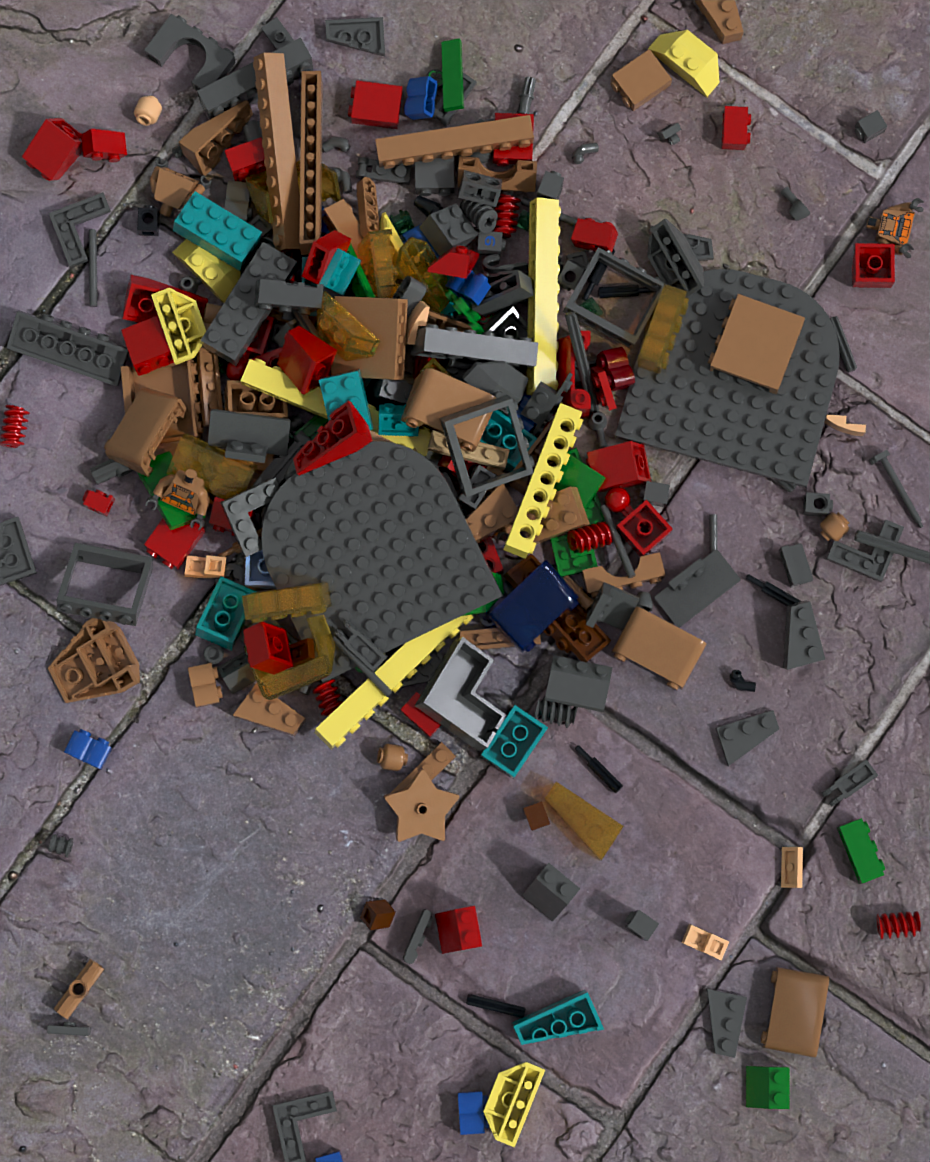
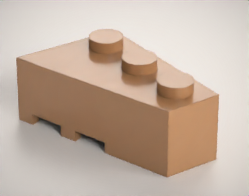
M695 0L700 8L699 10L705 15L709 25L722 44L741 40L743 28L735 0Z
M502 484L486 498L466 521L477 543L513 525L518 509L507 488Z
M258 683L255 684L233 714L235 718L294 737L306 722L303 716Z

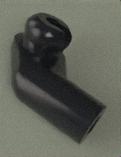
M735 669L731 672L729 678L737 690L755 692L756 682L745 681L740 670Z

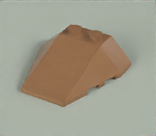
M91 618L84 623L79 633L70 640V644L61 651L48 667L65 703L122 693L140 683L139 662L121 628L112 621L106 622L96 618Z

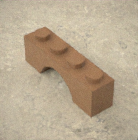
M459 156L457 187L460 186L464 170L502 179L501 190L535 192L537 161L517 160L511 169L503 172H494L485 168L479 158Z
M660 552L641 556L638 567L634 571L636 576L633 578L613 576L602 566L582 570L586 594L588 596L592 595V598H595L603 582L621 590L627 586H630L631 589L642 586V583L649 581L650 584L662 582L661 579L665 577V571Z

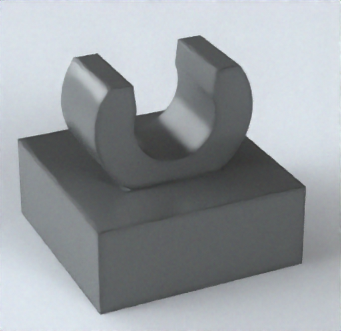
M672 123L658 131L657 134L660 139H668L670 145H675L680 142V138L676 133L682 129L679 123Z

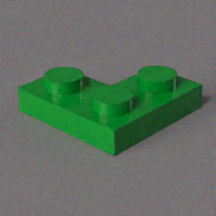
M567 535L550 539L559 578L582 573V570L598 567L594 549L588 552L584 551L581 554L574 553L569 547Z

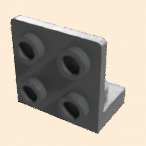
M603 582L587 612L586 625L593 628L596 621H602L623 630L639 602V597Z

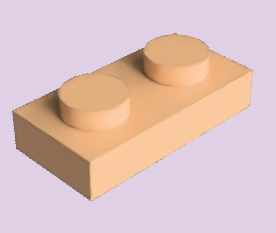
M782 847L781 888H802L803 847Z

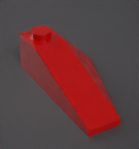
M465 246L453 247L429 265L427 272L467 278L479 259L480 254L473 250H468Z
M130 275L122 319L142 322L157 316L158 313L151 294L169 287L196 300L202 318L208 298L149 278Z
M347 401L334 410L329 416L331 418L324 427L320 426L316 437L312 441H307L295 455L293 461L297 475L300 476L355 453L373 441L368 424L352 402Z

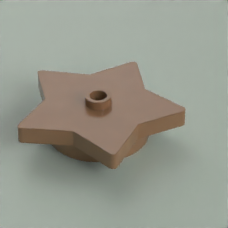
M422 768L419 769L406 788L383 796L397 815L396 840L398 842L419 834L444 841L445 815L459 799V795L436 788ZM425 806L423 811L419 812V808Z

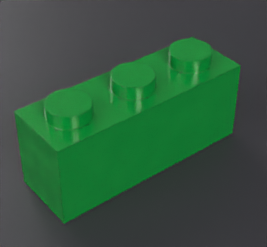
M861 818L837 827L858 883L863 884L884 876L885 866L881 859L878 860L876 855L878 849L875 841L870 840L868 835L870 828L867 822H863Z

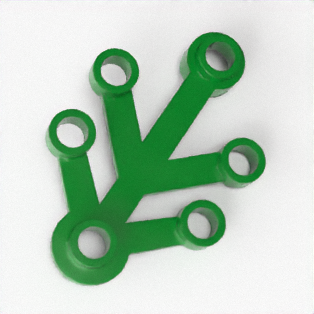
M449 289L445 296L451 303L453 302V308L459 315L464 314L470 322L469 326L472 330H475L477 334H483L485 331L478 323L482 318L480 314L474 311L472 306L469 307L462 297L458 298Z

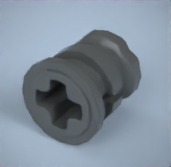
M53 834L48 851H56V854L59 855L63 853L68 858L72 850L73 838L66 840V837L61 836L59 838L56 834Z

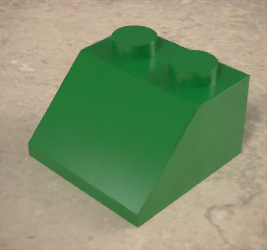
M746 1066V1107L790 1109V1067Z

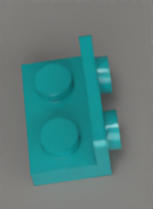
M337 248L319 284H324L323 286L344 295L361 260Z
M386 403L379 405L378 435L418 436L419 426L412 428L401 421L406 404L394 405Z

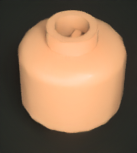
M143 96L138 100L134 116L142 125L149 126L155 124L162 111V106L156 97Z

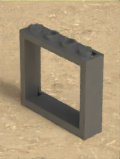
M598 247L563 312H575L578 321L632 350L667 285L660 281L658 277L646 274L647 272L644 269L633 267L626 259L617 258L612 255L611 251H605ZM597 261L656 292L633 335L575 303Z
M508 395L440 418L462 494L466 497L534 473L532 468L535 466L534 460L527 451L529 443L522 433V429H524L521 418H518L516 412L518 405L516 400ZM507 407L524 467L471 485L454 425Z
M74 543L57 596V611L81 615L85 618L101 619L106 622L112 621L123 625L136 626L153 570V557ZM77 561L141 573L132 608L66 596Z

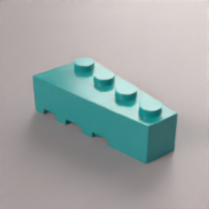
M585 989L511 1023L521 1045L604 1030L592 1000Z

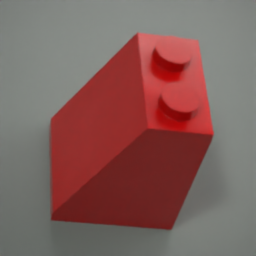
M62 118L46 119L22 155V158L26 160V164L29 167L39 170L41 176L46 180H59L83 152L81 133Z
M298 326L292 330L290 329L285 334V343L279 351L278 355L280 357L277 364L296 388L305 395L320 386V378L328 376L337 349L301 326Z
M628 441L587 452V466L606 478L598 492H606L615 487L628 488L645 485L646 481L651 482L645 446L643 444Z
M475 906L435 914L442 954L482 947Z

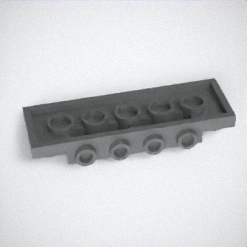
M20 310L16 313L7 344V349L114 386H119L122 377L121 367L125 366L129 353L127 347L113 343L106 334L98 333V335L90 333L91 330L88 328L79 327L77 329L72 327L71 322L61 320V323L56 322L51 315L43 314L37 317Z

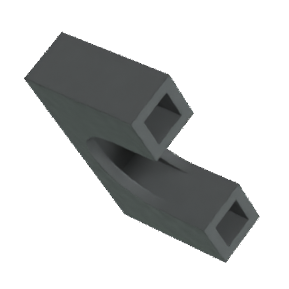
M170 14L144 49L146 57L162 67L176 48L185 44L196 45L206 53V61L191 82L193 89L198 91L225 77L236 63L234 53L226 47L224 49L221 48L212 37L207 38L202 35L203 32L199 28L186 24L187 21L178 15L176 17Z

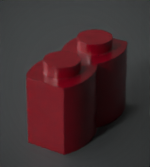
M623 347L604 350L596 356V365L605 370L611 391L629 388V386L635 383V376Z

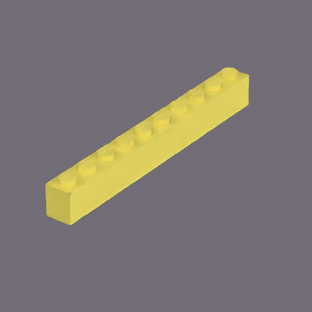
M538 197L530 201L528 276L532 280L534 296L528 298L527 338H531L532 342H538L536 367L527 369V378L529 380L526 386V395H532L540 382L556 391L558 389V381L556 380V372L558 370L556 353L559 348L557 341L559 323L557 322V314L559 312L557 295L560 290L558 283L560 265L558 264V256L560 254L558 237L561 231L558 223L561 208L559 200Z
M249 359L241 378L242 385L328 419L320 386L303 395L280 367L273 366L271 368L266 366V362L260 359ZM368 404L374 427L371 431L378 434L379 411H376L377 408ZM421 426L418 436H380L411 449L416 448L417 452L426 458L432 430Z
M472 615L460 616L406 642L374 673L396 693L403 686V680L406 678L411 679L418 672L416 668L420 664L426 665L432 658L430 655L435 650L439 652L446 645L444 641L449 637L453 639L460 632L458 628L463 623L466 626L474 617ZM368 678L315 729L314 733L330 749L335 746L339 748L346 741L344 737L349 732L351 734L356 732L360 727L359 723L363 719L367 721L375 713L373 709L378 704L380 707L389 700V697H386Z

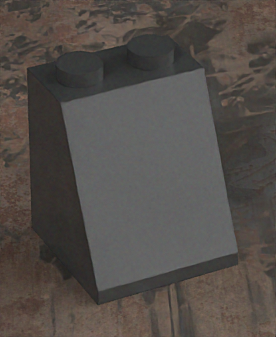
M404 371V380L372 379L366 390L367 401L379 405L386 403L405 405L415 378L410 372Z
M548 863L521 896L551 921H554L580 888Z

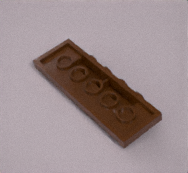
M529 554L526 559L524 558L504 575L506 580L516 589L514 596L516 597L517 604L524 606L529 611L530 618L538 621L543 626V632L554 638L558 649L566 653L572 651L580 661L587 663L611 642L596 623L593 628L586 625L587 613L571 598L567 591L533 554Z

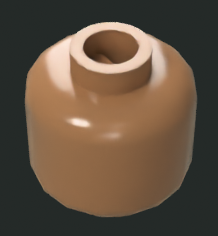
M831 512L820 523L822 529L820 533L828 541L830 539L839 541L849 531L848 524L850 522L841 513Z
M385 744L383 748H379L377 763H380L381 768L399 771L403 765L406 766L408 754L405 753L402 746Z

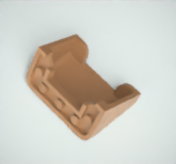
M426 368L415 378L401 421L412 428L425 424L443 432L440 422L441 417L496 399V397L440 371ZM493 412L454 425L462 450L468 452L476 450Z
M143 387L138 389L135 393L134 401L113 436L105 443L104 449L106 450L107 457L149 477L153 471V468L150 467L151 459L155 460L156 458L154 452L172 422L177 423V417L183 419L188 412L183 401L173 395Z
M636 606L612 653L615 654L614 657L622 662L631 660L662 676L668 682L667 686L674 690L680 688L682 690L707 644L690 633Z
M776 967V971L773 970L771 975V983H774L775 991L769 1027L761 1035V1043L764 1044L763 1048L815 1058L819 1047L829 976Z

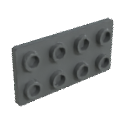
M211 409L208 445L226 448L225 458L265 463L267 454L287 455L291 421L284 418Z
M716 549L703 560L699 558L668 582L669 586L655 596V600L676 627L680 628L740 582L741 579Z

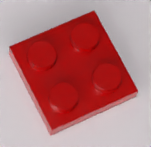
M599 366L591 367V377L593 385H595L597 390L596 398L598 404L601 403V406L609 411L616 409L617 407L605 370Z

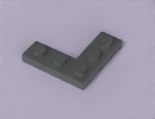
M104 192L49 213L70 268L88 262L75 226L111 212Z
M276 477L270 478L220 502L244 557L262 550L261 541L248 512L271 502L275 493L280 488Z
M885 520L879 537L898 542L904 527ZM833 541L826 560L882 582L894 553L874 547L871 555L838 541Z
M333 1091L272 1105L285 1162H306L298 1121L336 1112L337 1108Z

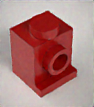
M96 489L95 492L86 490L82 501H84L83 505L86 508L107 517L115 498L110 494L107 498L106 493Z

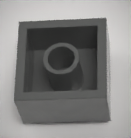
M457 203L430 214L419 227L439 256L456 246L468 247L479 235Z

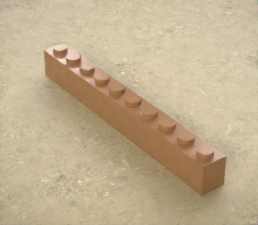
M262 53L253 57V67L255 69V86L260 111L262 146L265 156L264 165L267 174L266 184L269 192L271 225L274 236L273 244L275 249L280 252L300 251V193L284 53Z
M302 71L299 233L301 255H309L313 241L321 238L323 104L321 71Z

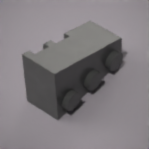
M804 600L787 605L783 668L789 670L825 660L811 602Z

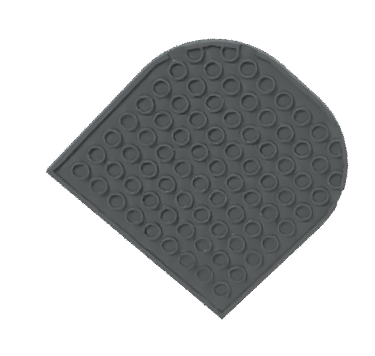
M730 269L703 271L704 287L689 297L666 291L659 299L648 319L633 371L635 383L628 388L615 437L807 488L839 367L838 338L827 313L810 295L793 285ZM738 294L805 317L777 395L769 392V388L716 369H713V372L710 371L711 364H708L711 353H715L718 346H715L716 339L719 334L722 335L724 332V328H722L725 317L730 316L731 310H728L732 298H737Z
M372 441L355 453L299 476L295 473L278 489L266 511L262 527V550L265 564L301 640L310 638L314 641L315 659H312V662L322 683L357 667L331 640L336 635L334 633L336 629L343 631L348 639L353 635L342 623L345 619L368 637L383 653H386L503 596L447 480L431 461L419 452L404 445L393 442Z

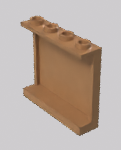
M738 294L737 298H732L728 309L731 310L730 316L725 317L722 328H724V332L722 335L719 334L716 339L715 346H718L715 353H711L708 364H711L710 371L713 372V369L769 388V392L777 395L805 317Z
M335 296V301L333 302L334 321L332 323L333 341L331 346L337 349V353L330 369L331 376L360 369L362 378L404 380L408 299Z
M192 359L177 365L171 363L166 367L158 368L141 376H138L134 367H121L125 414L134 401L135 393L143 387L178 397L186 406L188 412L183 419L177 417V423L172 422L160 444L202 439L201 433H204L202 421H200L201 402H198L200 390L199 383L196 381V375L198 374L197 363Z

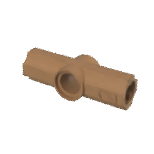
M90 959L77 978L70 984L66 993L54 1007V1010L64 1018L69 1019L105 969ZM78 983L84 986V992L81 995L76 994L74 991V987Z

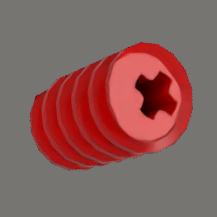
M500 195L495 207L498 218L492 232H503L502 238L512 237L511 233H516L517 231L511 227L517 225V222L512 220V218H518V214L513 213V211L519 210V207L514 205V203H520V199L511 195Z
M5 405L9 410L4 412V415L8 418L3 419V423L6 425L1 427V430L5 433L0 435V438L4 440L0 441V445L7 448H18V446L25 444L19 439L26 437V435L21 433L22 430H27V427L23 426L22 423L28 422L23 416L29 415L30 412L22 407Z
M604 521L570 530L567 534L570 549L572 551L577 550L580 554L584 550L588 552L591 548L595 550L598 546L602 548L605 544L609 546L612 543L610 527Z
M335 679L319 684L313 690L314 694H319L316 697V701H322L318 707L325 709L321 712L322 716H329L344 702L337 701L341 694L334 693L338 689V686L331 685L336 681Z
M914 911L913 916L910 912H906L905 917L902 912H899L897 917L894 913H890L889 917H887L886 913H883L881 918L877 914V931L880 939H883L884 933H887L888 938L891 939L892 933H895L896 937L899 938L900 933L903 932L906 938L910 931L913 937L916 936L917 931H921L918 911Z

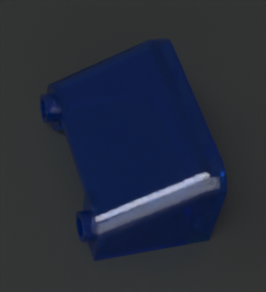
M545 560L489 614V620L521 653L525 650L529 652L535 647L536 643L534 641L550 624L568 609L572 611L579 604L577 601L579 596L554 567Z

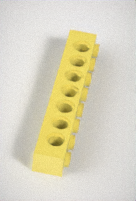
M562 403L559 404L535 465L534 473L530 478L504 546V551L525 559L529 553L533 554L536 543L533 542L535 535L539 536L543 525L540 522L542 517L546 519L550 509L547 506L548 501H553L557 491L554 489V485L556 482L559 483L562 478L563 472L560 471L562 464L566 466L570 457L567 451L569 447L573 448L577 438L573 435L575 430L579 431L583 419L580 418L582 411ZM560 426H567L569 431H563ZM554 443L561 444L563 449H557ZM547 461H554L556 466H549ZM546 478L549 484H543L540 479ZM533 496H540L543 502L535 501ZM527 514H534L536 520H530L527 517ZM526 531L529 534V538L522 537L520 532Z

